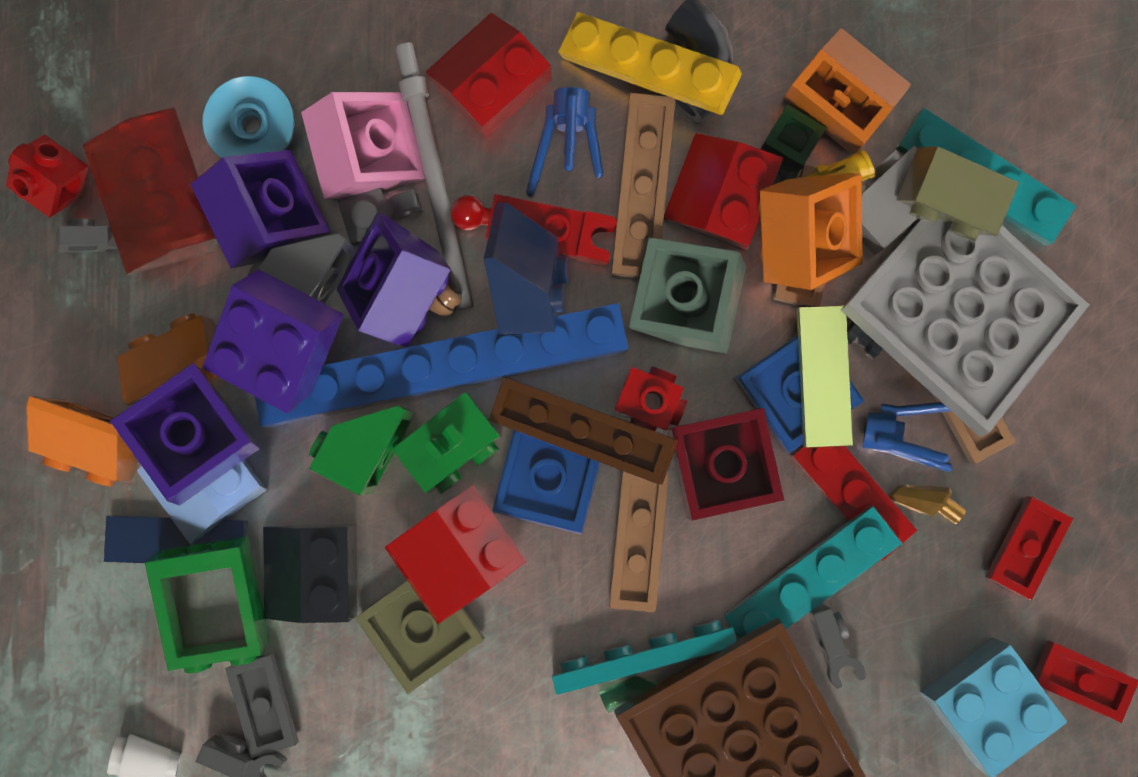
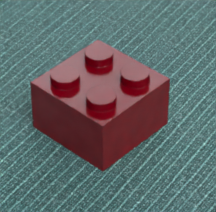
M764 408L668 429V435L678 439L673 457L687 519L694 521L785 500Z

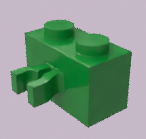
M464 392L393 447L392 451L425 493H430L436 488L440 494H443L463 478L458 472L471 460L479 466L496 453L499 448L494 442L502 436L467 392Z

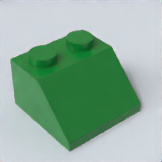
M394 406L333 425L328 433L322 430L309 451V456L314 458L309 469L359 496L373 494L395 454L392 448L402 441L416 413L407 408Z

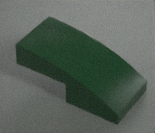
M788 104L760 148L766 152L783 157L774 184L797 177L827 128Z

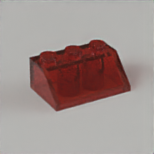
M175 107L127 118L83 144V149L126 276L217 251L218 241L190 185L198 178V174Z

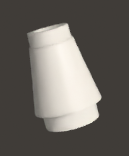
M129 734L128 738L117 736L111 751L107 774L118 777H176L182 752L173 751L133 734Z

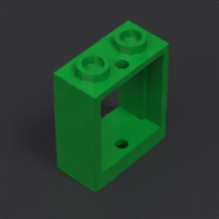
M248 535L157 550L145 562L168 671L184 669L185 673H197L209 669L213 663L230 661V664L233 666L245 665L255 661L258 656L262 655L269 642L266 620L264 619ZM231 567L245 638L185 648L170 577Z

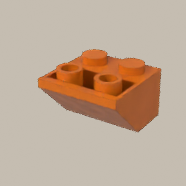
M841 28L798 76L783 100L796 110L827 127L824 133L853 155L870 138L912 84Z

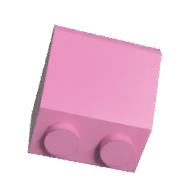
M331 92L301 112L324 200L344 199L377 188L387 191L425 180L407 102H403L401 92Z

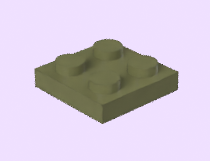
M408 581L355 617L407 694L485 639L464 607L443 622L437 624Z

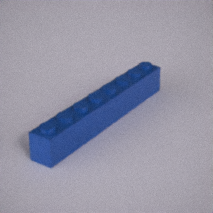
M619 303L559 315L555 332L499 335L498 329L323 365L312 394L288 414L255 396L254 398L260 426L277 427L500 380L503 377L509 378L623 354L629 348Z

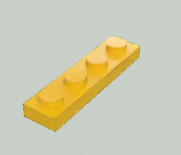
M577 12L558 51L564 60L719 115H723L742 75L739 66Z

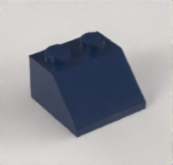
M496 202L484 253V263L499 335L555 332L558 313H563L566 309L564 284H569L570 281L568 256L560 255L558 238L508 203Z

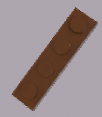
M503 377L489 417L491 422L656 484H663L678 439L507 377Z

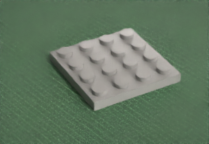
M919 219L841 308V311L979 437L990 433L1090 304L1003 226H1001L998 236L978 235L977 240L974 241L951 233L949 230L952 224L938 219L936 223H930Z

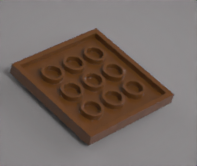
M778 617L737 639V642L725 649L707 656L614 709L619 723L650 777H866Z

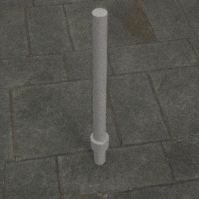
M402 43L395 46L402 80L399 82L403 102H408L443 258L451 269L448 277L449 284L454 286L462 295L461 303L455 306V310L472 308L473 303L455 225L450 217L451 207L427 108L426 98L429 97L425 77L420 76L413 43Z

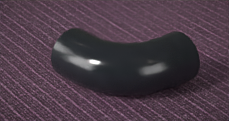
M685 0L668 21L665 31L686 49L734 65L735 56L727 28L713 10L702 0ZM676 99L675 101L677 107L696 122H703L711 113V111Z

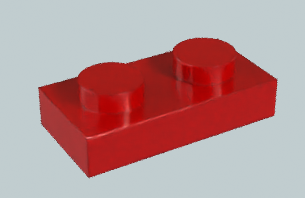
M1026 496L985 577L1032 601L1074 518L1034 497Z
M1049 640L1033 674L1043 689L1120 723L1123 722L1138 686V679Z

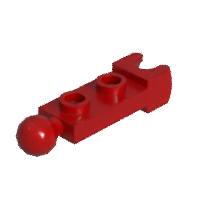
M494 194L492 208L485 207L479 198L472 195H464L457 198L450 208L451 220L459 229L472 231L480 225L488 226L485 236L487 241L496 202H506L556 236L561 256H568V258L576 259L577 261L600 266H607L609 264V251L596 247L591 239L596 233H613L615 231L617 218L590 211L582 212Z

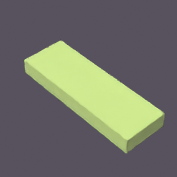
M843 306L800 307L797 309L803 447L853 445L846 314L841 311Z

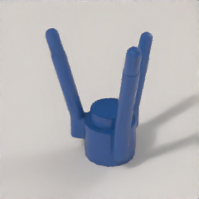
M563 87L554 91L553 105L546 106V120L526 190L528 196H533L555 123H557L558 130L565 132V170L571 171L573 169L575 134L584 130L585 125L594 174L597 178L603 176L595 125L596 108L589 107L590 93L587 90L577 87Z
M942 402L902 406L881 404L880 413L868 412L862 448L888 452L949 472L953 466L948 463V454L903 441L905 422L896 421V416L950 412L951 410Z

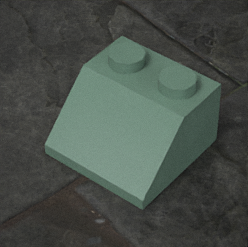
M649 238L629 327L679 345L728 354L746 271V264L740 252Z

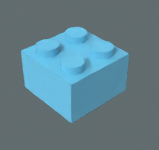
M996 638L990 639L920 691L974 766L989 777L998 775L1067 723L1064 716L1013 647Z

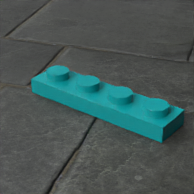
M923 108L918 113L895 148L902 154H905L913 146L916 148L938 146L1019 182L1005 220L1045 246L1054 243L1077 207L926 108Z
M871 504L724 613V618L734 628V631L740 638L776 617L779 618L785 629H787L902 545V542Z
M715 620L694 626L695 635L677 640L675 632L648 639L650 647L632 652L631 645L627 644L605 650V659L588 664L586 656L561 662L559 663L561 671L552 675L556 695L721 651L737 642L734 628L731 626L722 627L720 620Z

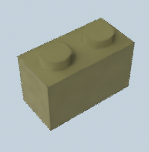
M941 147L917 148L896 201L910 206L909 214L913 217L930 223H936L938 219L952 224L949 230L951 233L976 241L978 235L998 236L1019 182Z

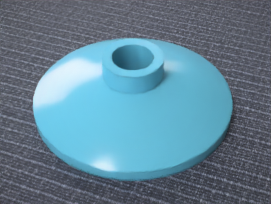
M242 76L225 82L212 93L204 108L202 124L209 146L220 158L285 150L293 136L295 119L291 103L279 87L260 77ZM251 119H258L260 122L259 129L254 133L246 132V123Z

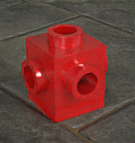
M44 134L28 144H20L13 150L8 159L10 167L6 187L51 218L81 198L89 166Z
M651 366L649 373L631 367L613 412L630 418L631 423L653 431L657 429L666 432L670 424L679 425L688 401L680 398L684 387L674 384L677 378L676 375ZM647 394H654L658 397V409L653 410L647 407L645 403Z

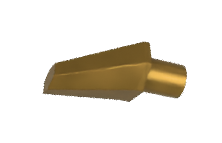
M900 484L888 495L890 499L924 512L931 517L939 512L954 524L958 523L966 512L965 508L950 498L952 492L949 487Z

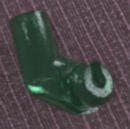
M633 676L599 692V695L609 714L614 712V709L658 684L640 676Z

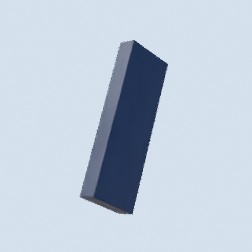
M106 516L104 562L145 563L157 550L190 545L170 517ZM224 520L193 544L247 536L248 520Z

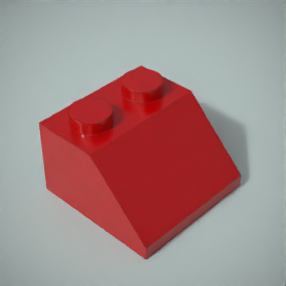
M492 12L425 71L427 77L485 140L552 81L551 64L519 30Z
M695 133L665 211L664 220L748 251L760 220V190L774 184L783 157L739 141Z
M473 485L384 547L437 624L443 622L526 563L522 554Z

